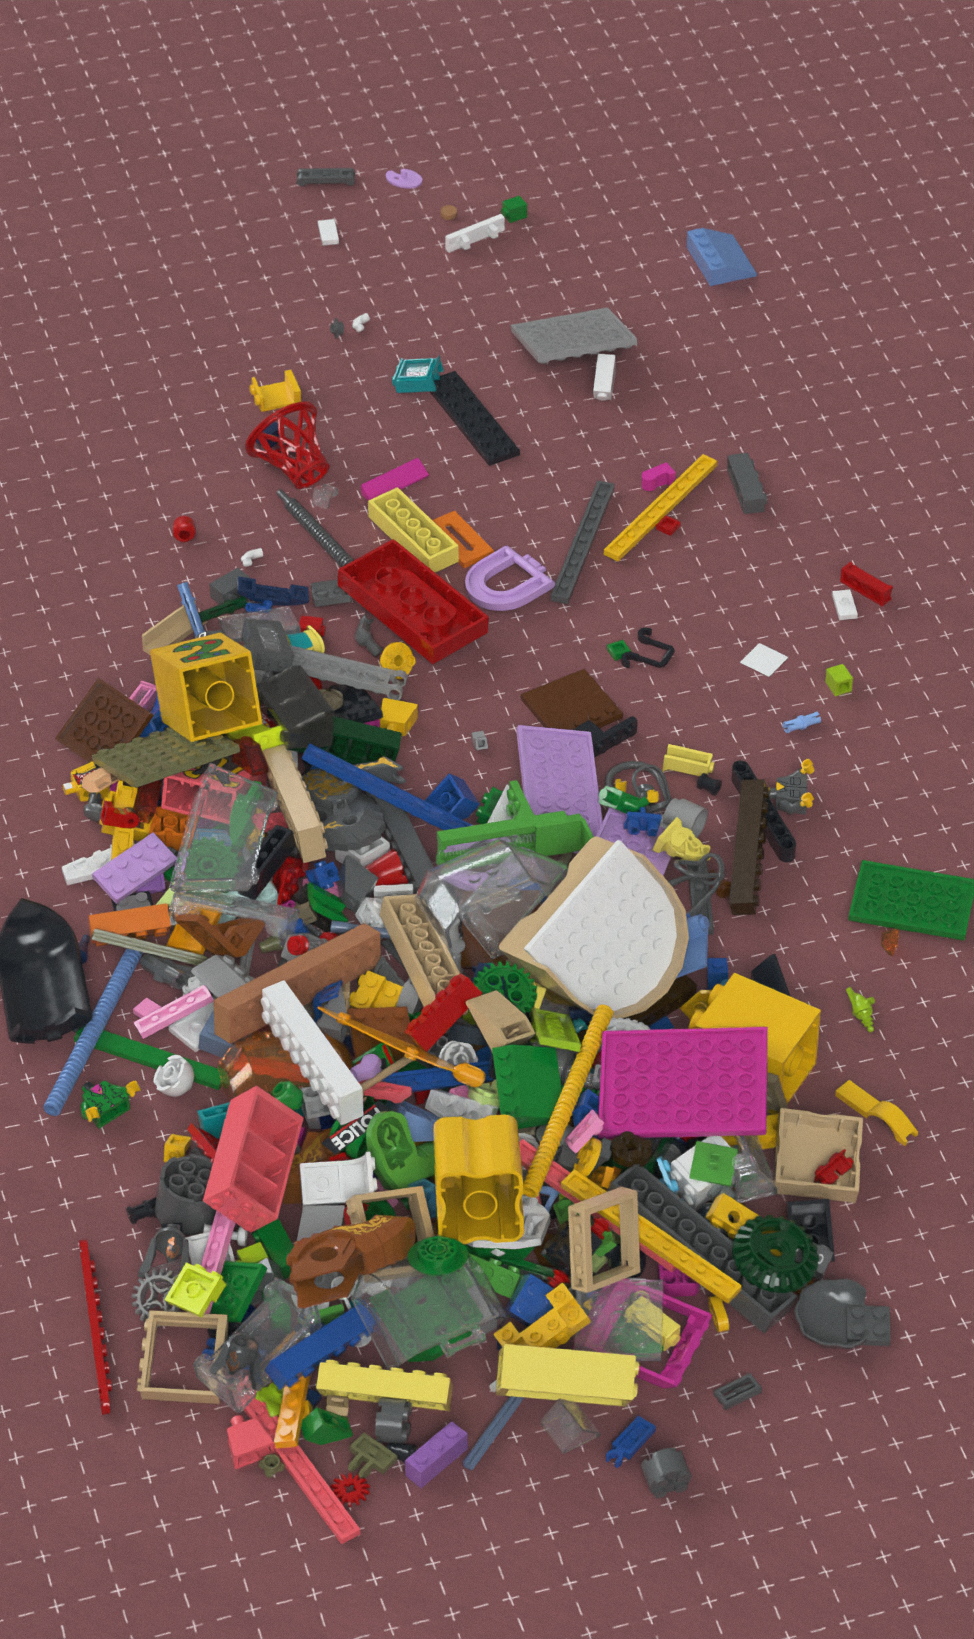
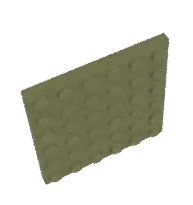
M167 727L165 731H155L147 737L134 738L130 743H119L115 745V748L99 750L97 754L92 755L93 763L137 788L238 753L240 748L237 743L222 735L190 742L171 727Z

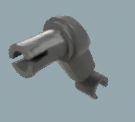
M365 614L359 620L354 638L360 647L365 646L374 657H377L384 649L375 642L373 634L370 632V624L374 621L373 618L369 620L366 616L367 614Z
M96 792L89 793L88 804L83 808L84 815L91 821L100 822L102 805L99 802L101 794L97 793V798H95Z

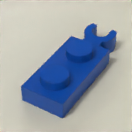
M638 1415L612 1443V1450L607 1452L606 1461L609 1462L610 1459L616 1458L615 1467H620L624 1457L630 1460L656 1432V1426Z

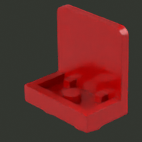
M288 856L273 876V884L279 893L277 905L281 906L297 895L299 890L297 882L302 873V867H300L302 860Z

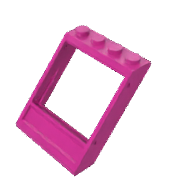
M627 1278L604 1286L588 1315L592 1322L581 1329L572 1349L608 1353L603 1349L633 1293L689 1317L680 1340L676 1344L664 1370L658 1374L639 1366V1373L636 1375V1377L661 1388L677 1387L682 1381V1375L686 1367L691 1363L694 1351L700 1345L703 1333L709 1327L712 1315Z

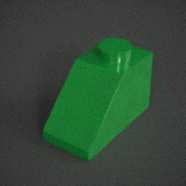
M318 1407L302 1420V1435L308 1442L324 1445L353 1436L348 1418Z

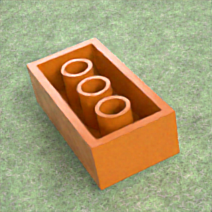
M168 904L89 915L88 926L91 945L96 944V947L108 945L107 943L92 940L94 929L140 940L147 939L149 935H155L156 938L166 936V933H169L171 929Z

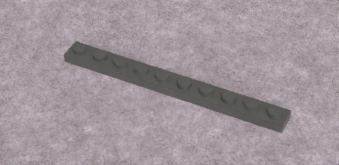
M597 481L552 591L551 601L569 603L615 490L614 483Z

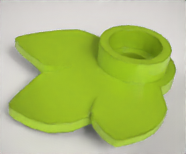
M274 1382L270 1383L267 1387H262L261 1391L256 1392V1399L266 1403L270 1417L279 1415L284 1388L279 1390Z

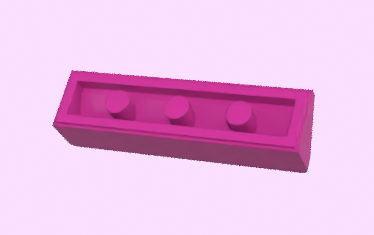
M416 458L361 485V495L369 501L397 487L401 490L428 477L429 474L420 459Z

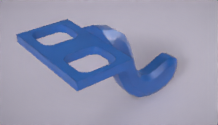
M342 980L325 986L323 991L320 990L313 998L315 1015L313 1021L315 1023L323 1015V1011L317 1009V1007H322V1003L339 996L343 984Z

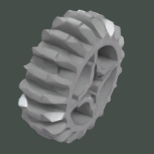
M154 1269L152 1270V1276L145 1273V1281L141 1278L138 1279L141 1286L133 1287L138 1293L131 1295L132 1298L137 1299V1301L132 1303V1306L138 1307L135 1310V1314H142L140 1316L142 1321L149 1319L150 1312L148 1310L150 1308L161 1307L164 1311L179 1312L181 1310L176 1306L171 1308L170 1304L165 1301L172 1287L160 1289L156 1285L157 1282L161 1281L170 1282L173 1285L179 1275L174 1276V1272L171 1270L166 1274V1270L161 1269L158 1275L157 1270ZM150 1288L151 1296L145 1303V1295ZM157 1292L164 1296L162 1297L164 1298L162 1301L163 1304L156 1300L159 1299L157 1298V1296L159 1295Z

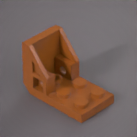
M178 914L175 919L182 928L213 956H245L265 926L261 919L241 918L212 926L208 922L209 919L202 914Z

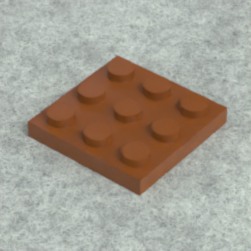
M407 1007L356 1008L347 1010V1014L351 1016L350 1019L414 1045V1042L404 1032L410 1023ZM349 1026L355 1059L381 1043V1041ZM387 1045L394 1061L405 1057V1053Z

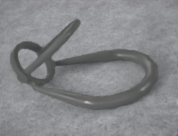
M628 761L614 766L607 773L605 786L613 787L612 781L617 773L622 770L636 769L632 775V785L638 798L643 796L636 784L637 773L645 770L656 778L665 801L651 807L647 805L644 807L646 813L653 814L667 808L673 799L671 798L663 771L655 765L639 761Z
M705 854L699 861L681 859L674 862V867L685 875L669 880L668 882L672 887L693 877L701 879L707 885H714L687 912L691 917L697 915L719 887V882L725 877L724 862L718 854ZM710 857H714L719 865L718 873L705 874L704 867L706 866L707 859ZM681 865L699 866V870L691 872ZM707 878H716V879H715L714 881H709Z

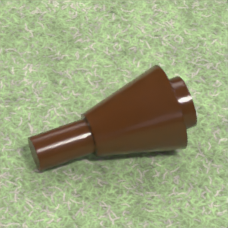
M726 879L719 882V887L716 890L719 898L730 896L731 882Z

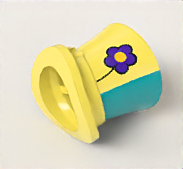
M310 625L306 626L307 630L303 632L286 634L291 646L320 653L325 651L321 636Z

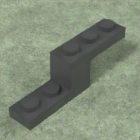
M606 1138L601 1140L600 1156L592 1172L598 1169L603 1162L609 1160L612 1152L610 1149L611 1140ZM562 1145L556 1151L553 1161L571 1173L574 1170V1164H578V1152L575 1153L568 1146Z

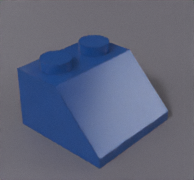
M450 773L425 799L426 802L462 820L468 818L480 805L464 779Z

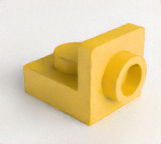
M171 1134L165 1142L164 1162L166 1163L173 1157H185V1152L191 1145V1137Z

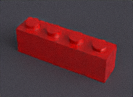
M462 974L456 975L450 980L449 985L444 990L437 993L436 999L422 1009L421 1015L408 1024L404 1032L420 1049L427 1052L468 1009L465 1002L479 997L483 993L467 976Z

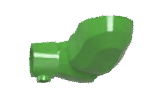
M382 1111L376 1113L371 1118L366 1129L367 1152H370L371 1157L375 1158V1170L373 1172L380 1180L384 1189L409 1188L408 1184L422 1178L427 1180L435 1176L433 1141L415 1146L411 1138L407 1119L402 1113Z

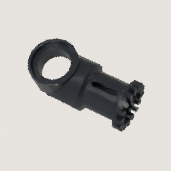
M156 1197L148 1201L144 1200L142 1204L126 1207L128 1218L132 1224H136L138 1220L146 1217L157 1218L153 1209Z

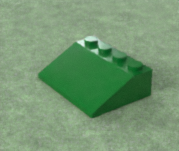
M513 1044L492 1048L501 1115L514 1117L517 1121L518 1129L548 1124L562 1092L556 1048Z

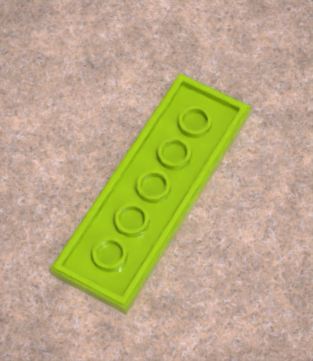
M531 1008L529 1016L539 1044L580 1052L581 1043L568 1014Z

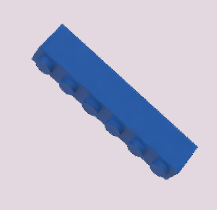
M364 1300L272 1359L264 1371L279 1390L286 1386L291 1388L298 1383L300 1377L304 1376L306 1378L315 1371L314 1368L320 1366V1362L326 1363V1360H331L330 1358L334 1355L336 1358L346 1351V1347L349 1345L354 1347L362 1340L363 1336L366 1335L368 1338L377 1331L376 1326L381 1320Z

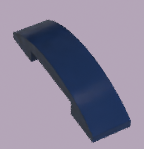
M237 577V593L259 603L270 600L273 605L294 606L309 602V588L306 586L291 584L290 588L287 589L256 584V579Z

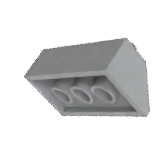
M214 955L191 970V973L217 998L255 979L246 973L245 968L237 965L235 959L229 955Z

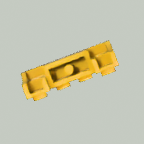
M561 1283L545 1295L554 1307L552 1310L521 1333L518 1332L510 1321L493 1335L502 1347L504 1344L557 1348L559 1345L565 1344L570 1337L592 1321L564 1283Z

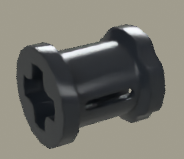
M703 773L697 782L698 789H705L713 796L718 794L722 786L721 780H714L708 777L706 773Z

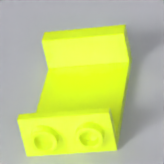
M286 723L273 728L260 724L226 733V736L256 753L290 742L288 724Z

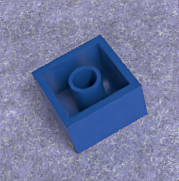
M532 1274L524 1275L503 1312L529 1327L554 1308L545 1296L554 1288Z

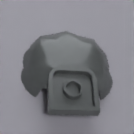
M829 1279L817 1281L802 1289L800 1299L796 1303L795 1315L806 1339L823 1348H842L848 1350L861 1345L890 1346V1307L866 1306L864 1303L866 1289L858 1282L850 1279Z

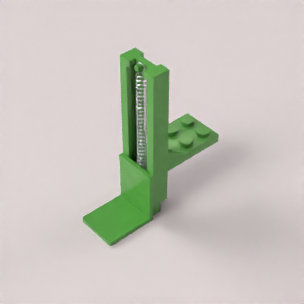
M515 780L509 782V789L507 790L509 803L506 805V812L511 819L437 831L438 851L436 863L441 872L530 856L539 858L580 851L594 836L580 813L566 815L565 811L534 815L518 781ZM518 835V838L515 837L516 841H514V837L512 838L513 842L506 838V843H503V840H501V844H496V841L492 840L491 845L487 842L488 846H485V843L482 842L480 843L481 847L477 845V848H475V844L473 845L474 848L470 846V849H468L467 845L465 850L464 846H462L463 850H461L460 846L459 851H457V847H453V852H450V848H447V846Z

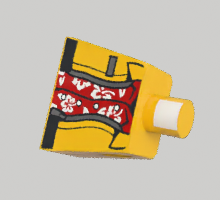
M90 762L72 770L70 773L71 782L63 784L65 795L76 793L81 802L88 801L90 792L81 787L83 777L101 767ZM110 786L96 792L95 798H97V793L101 794V799L107 797Z

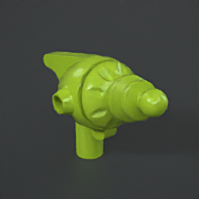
M848 987L846 991L852 1003V1014L857 1019L862 1020L861 1023L864 1024L868 1032H873L874 1027L872 1025L874 1023L872 1022L873 1018L871 1015L875 999L873 997L865 998L861 994L855 993L851 987Z

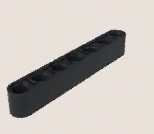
M740 760L733 763L731 780L738 793L741 794L742 780H757V777L747 762ZM767 798L769 813H766L765 816L767 818V829H764L766 839L780 861L792 862L795 859L796 841L770 798Z

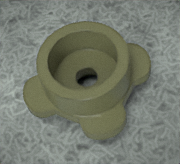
M268 1454L263 1460L259 1461V1468L265 1471V1476L273 1477L275 1473L282 1472L285 1469V1465L280 1463V1458L275 1454Z

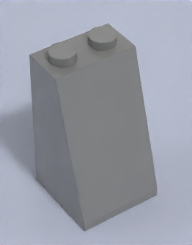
M345 1205L303 1206L297 1241H300L302 1238H310L314 1233H321L332 1229L334 1226H344ZM332 1272L317 1276L314 1283L319 1288H331L333 1279L343 1276V1274Z

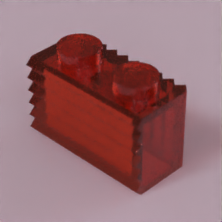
M159 780L138 787L133 808L140 822L149 824L156 812L162 784Z

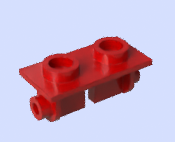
M846 1149L840 1153H834L829 1159V1163L817 1168L814 1173L813 1183L820 1181V1184L832 1185L839 1179V1176L835 1173L836 1171L843 1176L852 1168L854 1161L850 1157H845Z

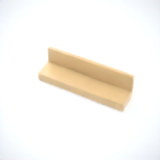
M184 605L142 634L144 652L150 655L151 649L179 643L193 633Z

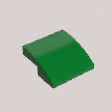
M309 882L307 893L312 909L331 920L348 922L347 917L342 913L346 905L340 897Z

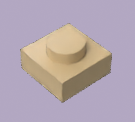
M327 1395L326 1411L347 1416L349 1409L348 1397Z

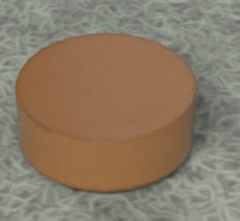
M451 205L442 207L441 217L445 220L455 219L457 217L456 207Z

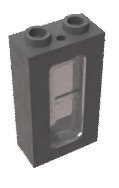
M245 618L242 637L246 649L251 651L254 670L290 673L294 656L281 621Z

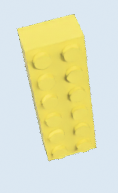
M398 487L368 501V517L391 539L396 540L436 573L459 562V545Z
M326 1360V1363L320 1362L316 1389L322 1396L348 1397L351 1400L376 1403L379 1402L380 1397L404 1399L412 1402V1407L450 1411L453 1384L451 1379L447 1377V1374L434 1373V1376L425 1375V1372L420 1370H412V1373H406L401 1368H391L389 1371L382 1370V1367L377 1365H369V1368L360 1367L361 1364L348 1362L347 1365H339V1362L335 1360Z

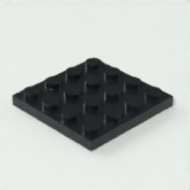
M332 685L326 688V691H331V689L340 691L343 694V705L334 711L322 714L359 723L383 718L382 710L365 689H356L348 685ZM301 694L295 695L289 699V707L293 706L309 710L306 705L307 697Z

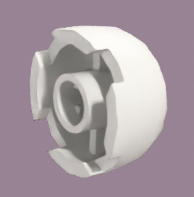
M173 1055L167 1058L170 1061L163 1067L161 1065L158 1067L154 1076V1084L157 1085L156 1089L161 1093L171 1097H178L191 1089L194 1080V1070L183 1057Z

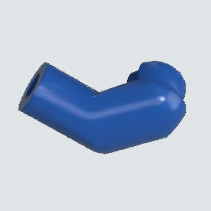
M265 600L263 603H247L245 609L247 612L268 613L272 610L273 603L270 600Z

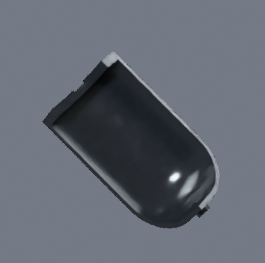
M21 898L8 915L0 932V987L9 1040L24 1044H35V1041L46 1039L48 1042L62 1039V1035L71 1031L77 1032L92 1019L78 940L71 926L57 912L40 903Z

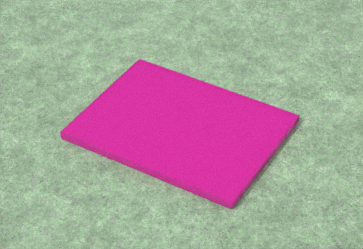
M768 1027L603 1031L599 1116L605 1123L602 1125L603 1129L598 1134V1138H616L625 1131H630L642 1138L766 1135Z

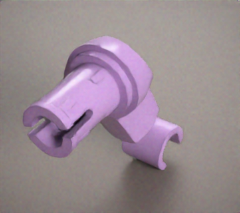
M367 1054L362 1058L361 1063L351 1068L350 1072L358 1082L374 1078L377 1073L382 1071L381 1060L375 1054Z

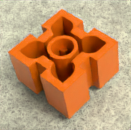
M154 806L149 835L154 833L165 846L181 851V848L191 841L193 816Z

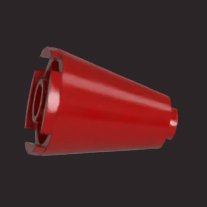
M395 849L388 851L365 866L367 870L378 877L375 886L408 884L406 875L403 876V866Z

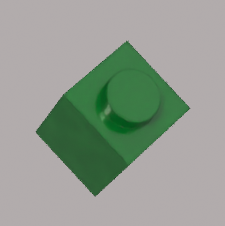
M520 195L502 201L501 214L509 223L527 218V203Z

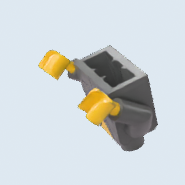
M805 759L802 762V769L799 768L788 776L778 777L776 788H770V799H776L775 808L791 815L794 813L806 814V808L812 807L814 797L810 792H807V775H805V773L812 774L814 772L813 763L810 759Z

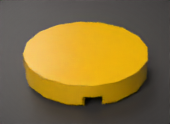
M592 1137L578 1151L577 1158L579 1161L578 1164H574V1169L585 1177L592 1172L600 1156L601 1141Z

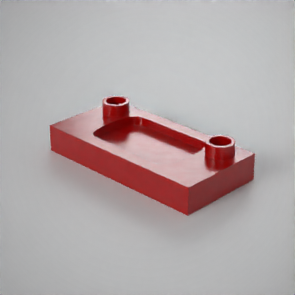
M394 539L338 569V586L432 665L488 633L489 616Z

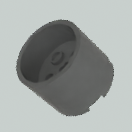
M190 1154L187 1157H173L163 1165L155 1202V1214L161 1224L182 1223L184 1235L201 1233L204 1230V1224H213L216 1210L203 1202L213 1165L210 1159L201 1155Z

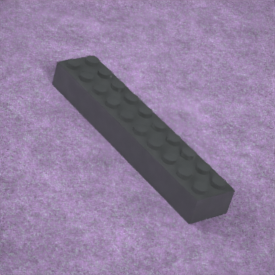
M633 1164V1167L628 1168L611 1182L608 1191L619 1187L636 1190L638 1214L741 1284V1291L729 1304L764 1334L790 1311L797 1298L794 1293L769 1292L756 1287L745 1279L737 1269L733 1259V1242L643 1166L639 1167L640 1164Z

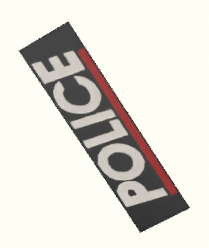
M378 1101L364 1111L362 1117L349 1122L321 1144L334 1154H337L366 1132L371 1118L376 1113L392 1110Z

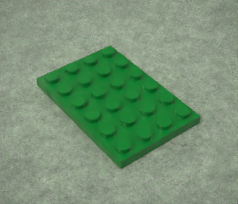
M862 860L848 920L965 941L974 900V879Z

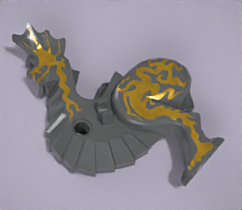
M385 756L375 762L354 765L386 782L397 784L406 782V779L397 775V771L403 770V766ZM321 768L310 770L302 776V781L305 782L311 801L314 802L315 810L318 811L320 822L322 821L325 833H323V838H326L328 849H325V851L341 850L348 852V850H360L362 847L368 846L381 838V834L386 829L380 804H375L372 799H369L362 793L361 789L333 774L325 772ZM259 837L260 843H253V848L258 849L266 837ZM297 847L291 852L290 857L297 858V853L299 852Z

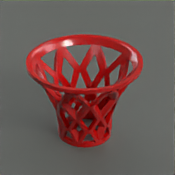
M311 402L293 403L272 413L251 432L245 443V450L249 456L261 458L281 469L297 489H304L314 485L327 474L330 468L318 443L316 435L317 408ZM299 411L298 426L284 416ZM307 411L311 412L312 419L310 418ZM303 417L307 424L304 430H302ZM278 420L279 437L263 432L269 425ZM284 424L294 431L293 440L285 437ZM303 437V442H302V447H301V446H300V439ZM257 438L265 450L254 448ZM266 439L278 442L280 448L272 450ZM306 442L309 445V450L305 448ZM289 451L296 452L297 460L289 457ZM314 470L320 473L315 479L313 473ZM301 478L306 480L307 483L302 484Z

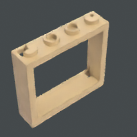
M423 1186L352 1196L346 1201L347 1214L350 1216L351 1224L366 1222L362 1203L408 1197L412 1218L416 1225L415 1231L418 1241L434 1236ZM410 1265L383 1270L377 1269V1272L364 1275L365 1283L423 1275V1273L418 1272Z
M619 1187L568 1206L572 1289L589 1293L640 1273L638 1198L636 1190ZM619 1204L622 1265L593 1276L590 1214Z
M150 1310L149 1319H146L144 1324L147 1337L142 1340V1351H145L144 1358H140L139 1370L142 1371V1378H138L137 1391H140L141 1398L145 1400L220 1404L224 1366L217 1371L216 1375L212 1374L210 1391L150 1387L157 1325L217 1329L214 1363L224 1342L227 1341L228 1316L204 1314L201 1318L192 1313Z

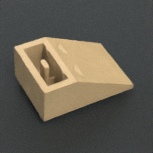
M497 990L465 1002L491 1051L494 1047L512 1044L523 1045L536 1034L527 1016Z

